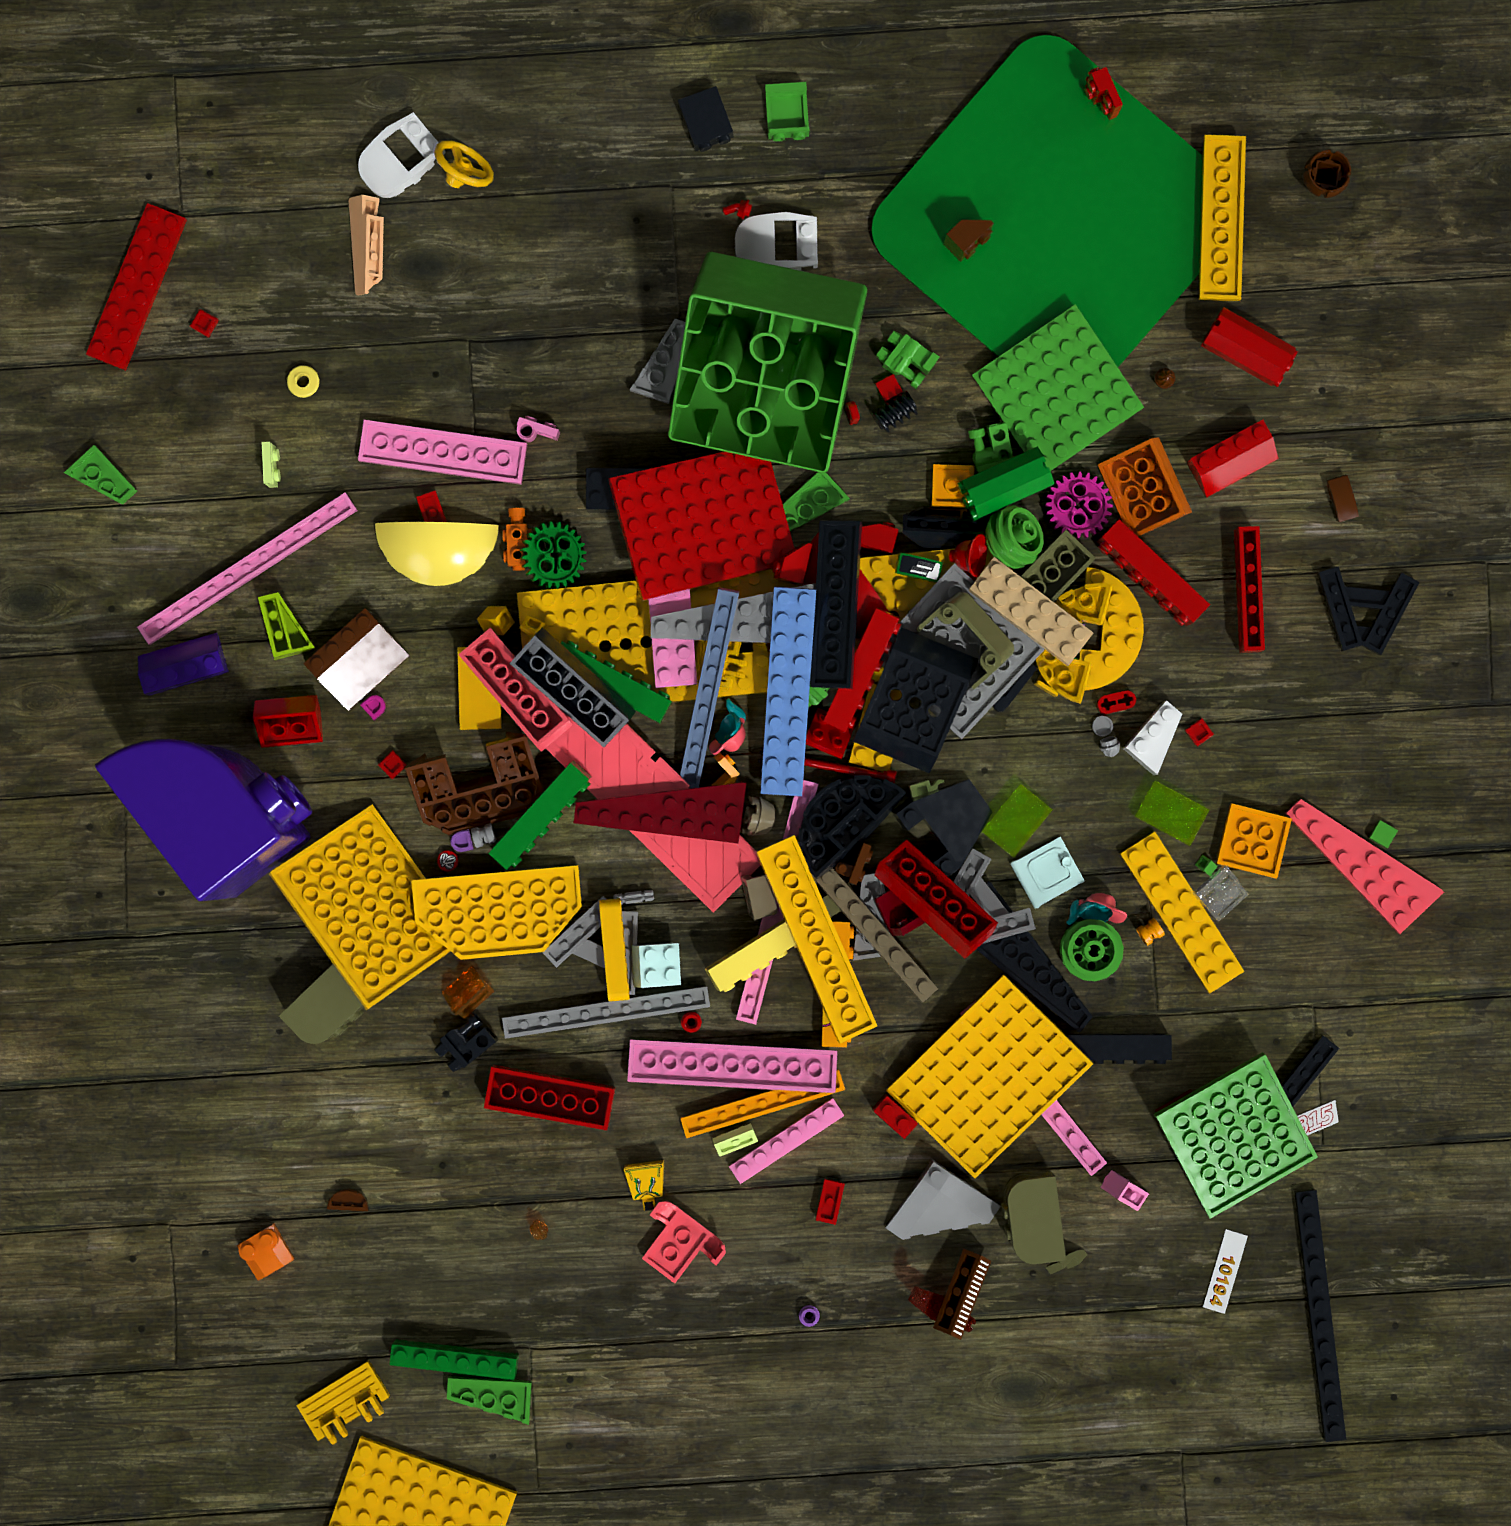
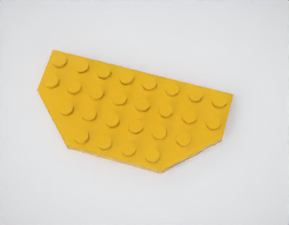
M578 865L412 880L415 922L460 960L544 952L582 907Z

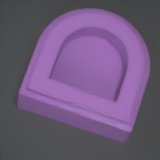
M469 829L456 832L452 836L451 846L454 850L464 852L474 849Z

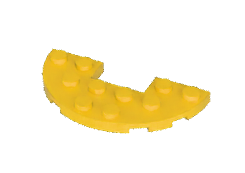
M1089 567L1086 568L1084 586L1093 583L1112 584L1113 588L1101 629L1100 651L1086 649L1079 651V660L1092 664L1085 691L1101 688L1120 678L1137 658L1144 634L1141 609L1130 589L1115 576Z
M1106 583L1086 584L1084 587L1065 592L1058 597L1055 604L1080 623L1087 622L1103 625L1113 586ZM1044 650L1036 659L1042 677L1059 695L1081 704L1092 664L1073 659L1067 667L1048 651Z

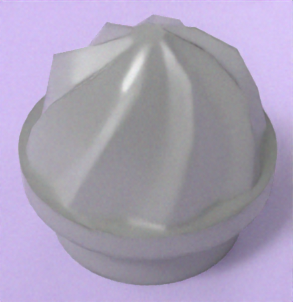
M1109 736L1100 740L1101 745L1099 748L1105 756L1114 757L1120 750V742L1117 741L1115 736Z

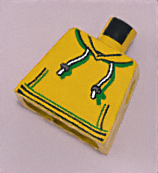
M664 1160L625 1165L624 1172L633 1200L642 1199L643 1210H653L656 1207L654 1197H661L663 1195Z

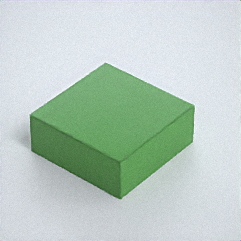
M1378 820L1368 838L1384 848H1388L1398 830Z

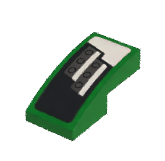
M899 553L895 573L937 583L940 578L943 562Z

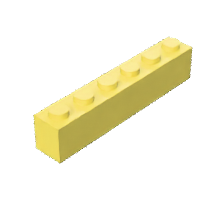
M785 919L704 969L715 988L720 992H727L734 988V983L740 979L742 981L747 980L753 975V971L758 968L759 970L766 968L770 965L769 961L775 957L777 959L782 958L788 953V949L791 947L797 948Z

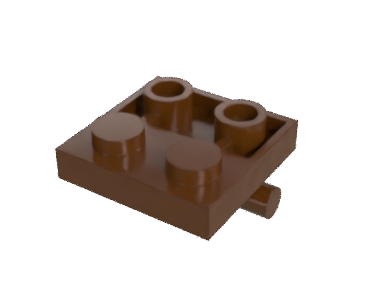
M861 843L853 864L849 865L839 862L835 866V871L846 876L847 882L857 885L858 881L862 882L866 872L863 870L865 862H870L873 851L870 850L871 846Z

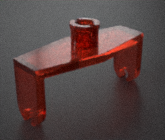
M914 1286L908 1301L928 1318L936 1321L945 1297ZM972 1316L968 1320L965 1332H971L973 1330L971 1325L976 1324V1319Z

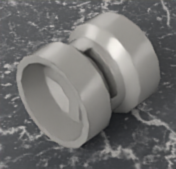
M491 823L484 825L483 828L475 827L471 829L476 848L483 847L486 843H497Z

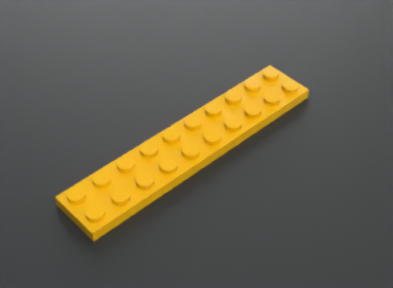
M795 835L757 851L756 855L838 1043L841 1044L877 1027V1023L813 876L808 869L809 867Z

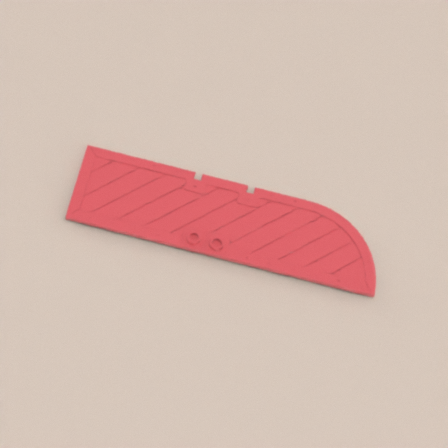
M564 713L573 725L546 747L565 768L574 760L592 776L588 781L591 784L587 789L597 799L688 789L690 787L662 757H659L656 762L651 758L655 751L628 724L605 747H602ZM629 830L713 913L742 885L741 877L751 875L761 865L756 855L757 851L741 835L739 836V844Z

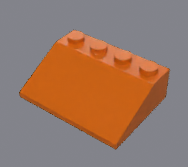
M1159 437L1151 438L1098 464L1123 523L1137 536H1141L1192 513Z

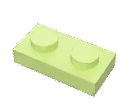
M751 1123L712 1138L719 1156L758 1142Z

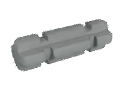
M653 890L625 893V895L621 893L613 895V899L620 898L621 905L623 903L643 902V900L653 901L654 893Z

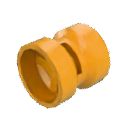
M1155 918L1150 919L1145 926L1141 925L1136 928L1137 933L1146 946L1152 944L1153 939L1161 938L1165 935Z

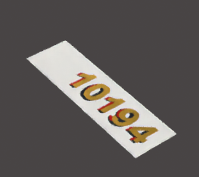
M1226 1229L1203 1305L1204 1308L1225 1314L1248 1236Z

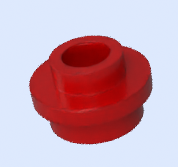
M687 1012L681 1019L682 1028L690 1033L698 1031L702 1024L701 1017L696 1012ZM693 1018L695 1025L690 1026L687 1022L688 1019Z

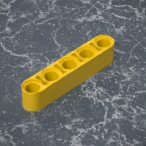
M621 899L599 900L608 1001L630 1000Z

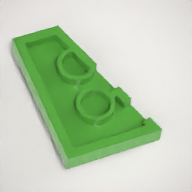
M95 445L64 472L122 505L137 492L136 488Z

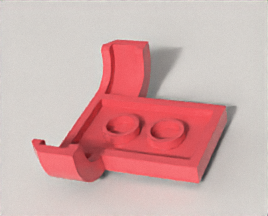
M660 1201L650 1213L652 1218L660 1220L666 1226L643 1255L642 1259L673 1283L677 1282L699 1251L703 1252L716 1266L726 1254L725 1244L716 1235L673 1203Z

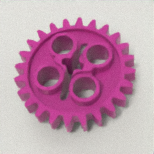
M1081 472L1077 474V477L1070 473L1069 479L1062 476L1063 483L1056 481L1055 485L1057 488L1051 487L1049 489L1053 495L1046 496L1048 500H1051V502L1045 504V507L1051 508V510L1046 512V515H1052L1049 523L1056 522L1057 524L1054 529L1062 528L1060 534L1067 530L1071 535L1075 534L1076 539H1079L1081 534H1083L1085 539L1088 538V532L1094 536L1096 534L1095 528L1100 531L1103 529L1100 523H1108L1105 516L1109 517L1112 515V513L1107 511V509L1113 507L1112 504L1107 503L1112 496L1105 495L1109 489L1101 488L1104 482L1096 483L1097 476L1092 480L1089 479L1090 473H1087L1085 477H1082ZM1076 486L1083 488V496L1075 494L1074 488ZM1066 492H1069L1074 500L1066 495ZM1062 500L1067 501L1069 509L1062 510L1059 502ZM1090 501H1095L1098 504L1097 511H1092L1089 508L1088 504ZM1082 502L1083 505L1077 510L1075 508L1076 503ZM1086 513L1091 515L1092 519H1089ZM1075 515H1080L1083 518L1084 522L1082 525L1075 524L1073 519Z

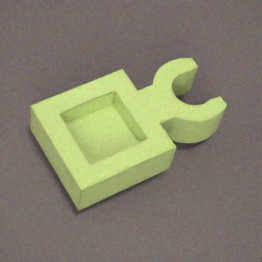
M929 780L908 785L911 798L937 790L938 785L944 783V780H935L932 785H930Z

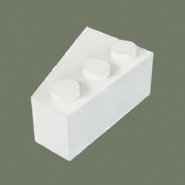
M1167 700L1162 702L1122 749L1151 774L1158 775L1182 713Z

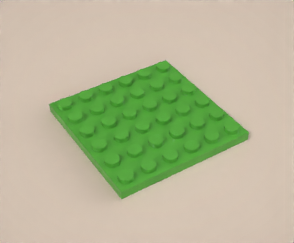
M1076 304L972 375L1003 422L1007 423L1009 432L1023 453L1038 446L1046 459L1045 464L1050 468V471L1144 408Z
M1263 1052L1154 1114L1210 1219L1318 1158L1266 1054Z

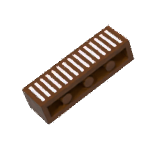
M963 1249L933 1326L934 1329L957 1339H962L991 1260Z

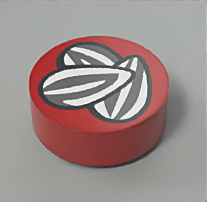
M443 851L437 858V864L444 871H453L457 868L459 859L456 853Z

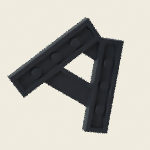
M1339 566L1318 572V578L1341 652L1363 646L1378 655H1382L1420 582L1403 573H1399L1391 590L1384 591L1345 587ZM1352 607L1379 609L1380 611L1371 627L1357 626Z

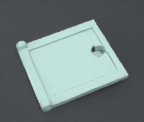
M1061 837L1010 863L1035 909L1084 882Z

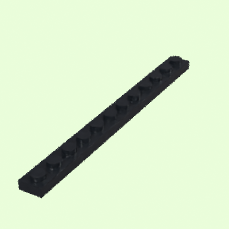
M1317 1190L1294 1191L1323 1437L1325 1442L1346 1440Z

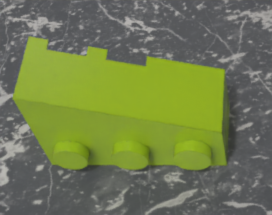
M278 592L258 597L274 660L315 650V647Z

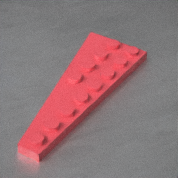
M1299 799L1285 812L1286 816L1292 818V822L1398 934H1401L1444 893L1442 889L1302 799Z

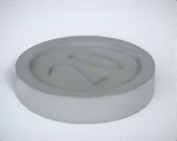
M1106 716L1097 717L1092 723L1093 732L1101 737L1109 735L1113 730L1111 719Z

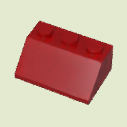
M317 695L255 701L253 720L261 748L323 742L321 710Z

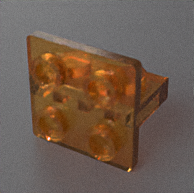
M471 966L452 984L448 985L442 992V995L455 1015L459 1014L465 1019L494 992V989Z

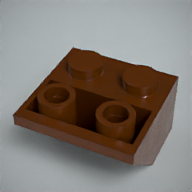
M961 220L946 234L943 245L960 262L964 258L968 260L976 252L975 249L979 244L984 245L990 239L994 223L991 220Z

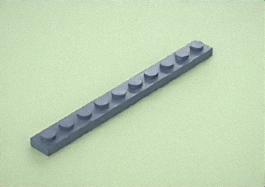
M718 587L680 776L690 785L689 788H699L739 591Z

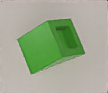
M1204 855L1195 864V866L1209 876L1218 867Z

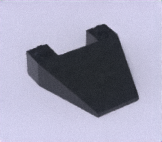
M970 779L907 799L891 811L905 830H910L922 820L925 821L943 846V849L929 860L947 877L961 868L993 813Z

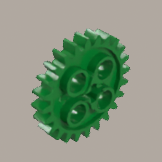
M548 522L547 527L542 523L540 524V529L537 527L532 528L534 534H526L530 540H523L522 542L526 545V548L520 549V551L525 553V556L520 557V559L526 560L522 568L528 567L529 569L526 575L533 574L531 581L539 579L538 586L546 583L547 589L551 588L552 583L554 589H558L560 584L562 587H566L567 581L570 584L574 583L573 577H580L577 570H584L580 563L587 561L581 558L582 555L587 553V551H581V547L585 543H578L581 536L574 537L575 529L568 531V525H564L561 528V522H557L555 526L553 522ZM560 539H563L566 543L564 550L559 547ZM541 540L544 541L546 544L545 551H542L539 548V542ZM550 553L556 554V558L550 557ZM563 559L566 560L568 563V568L566 570L562 569L561 567V561ZM542 561L548 564L546 572L541 569Z

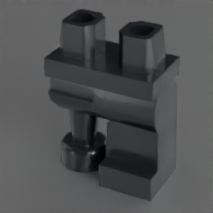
M474 1012L467 1016L468 1021L459 1028L450 1030L440 1039L441 1042L434 1049L440 1057H443L448 1051L454 1056L447 1063L453 1072L462 1067L465 1068L499 1040L488 1026L484 1027L473 1038L469 1039L466 1034L473 1027L478 1029L483 1025L481 1019Z

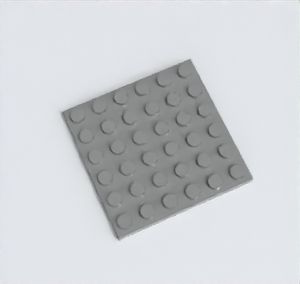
M954 563L900 623L902 624L901 627L978 658L968 688L950 727V730L962 740L1045 649L968 590L975 581ZM958 592L968 593L1014 645L1012 656L972 692L969 688L987 673L980 665V657L988 648L961 618L953 624H944L936 617L919 633L916 631L921 623ZM892 634L890 642H893L888 654L883 653L881 660L884 661L883 668L897 638L895 634ZM932 705L929 708L935 716H938L941 712L937 705Z

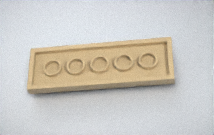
M995 557L968 590L1067 667L1093 634L1091 630Z

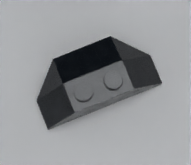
M922 506L910 513L903 514L902 533L921 548L955 549L959 543L972 540L978 534H983L986 537V519L980 518L973 521L969 511L965 508Z

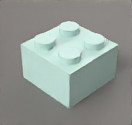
M679 943L632 945L634 987L647 988L681 985Z

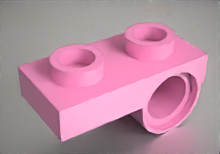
M525 416V419L519 417L517 422V434L524 442H532L537 434L558 441L560 431L556 429V425L545 422L544 425L537 423V419L530 416ZM523 428H532V433L529 436H523Z

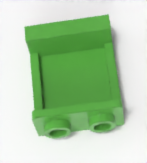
M806 82L765 84L768 139L783 141L785 138L803 140L809 137Z

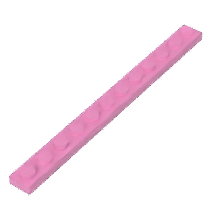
M343 493L137 628L149 645L153 644L358 510L347 493Z
M803 780L802 796H794L783 839L792 835L796 837L799 834V828H801L804 818L803 813L816 795L817 783ZM776 898L775 902L778 913L762 918L758 935L784 919ZM773 959L769 961V966L762 970L756 969L752 972L753 975L746 980L736 1020L756 1025Z

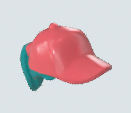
M729 698L726 700V708L729 714L722 720L720 729L715 734V739L709 745V751L713 755L718 754L723 749L734 752L740 748L745 740L746 733L743 725L746 715Z
M1094 893L1086 900H1075L1072 903L1069 919L1066 923L1071 925L1079 917L1084 920L1096 919L1104 922L1122 923L1127 918V914L1116 908V901L1113 896L1105 893Z

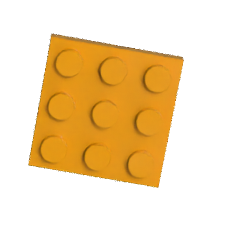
M1230 803L1215 864L1277 879L1292 818Z

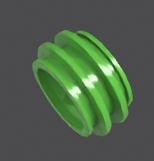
M1013 505L1006 506L990 516L985 534L988 548L993 557L1013 569L1023 568L1039 558L1044 545L1043 532L1036 517L1030 511Z
M1085 919L1075 922L1065 931L1060 943V956L1063 965L1074 976L1082 980L1099 981L1108 978L1118 969L1123 959L1124 947L1120 935L1113 926L1102 920ZM1094 930L1096 932L1095 938L1089 937L1090 931ZM1077 938L1082 939V944L1080 946H1077L1075 944V940ZM1103 939H1108V946H1103ZM1091 945L1097 946V950H1095L1096 955L1090 956L1088 953L1091 950ZM1078 953L1082 955L1080 961H1076L1074 958ZM1104 954L1109 956L1106 962H1103L1101 959ZM1089 962L1095 963L1094 969L1090 970L1088 968Z

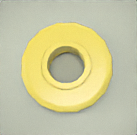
M300 365L289 372L287 386L293 395L306 398L317 391L319 377L313 368ZM302 376H306L309 379V383L305 387L298 386V380Z

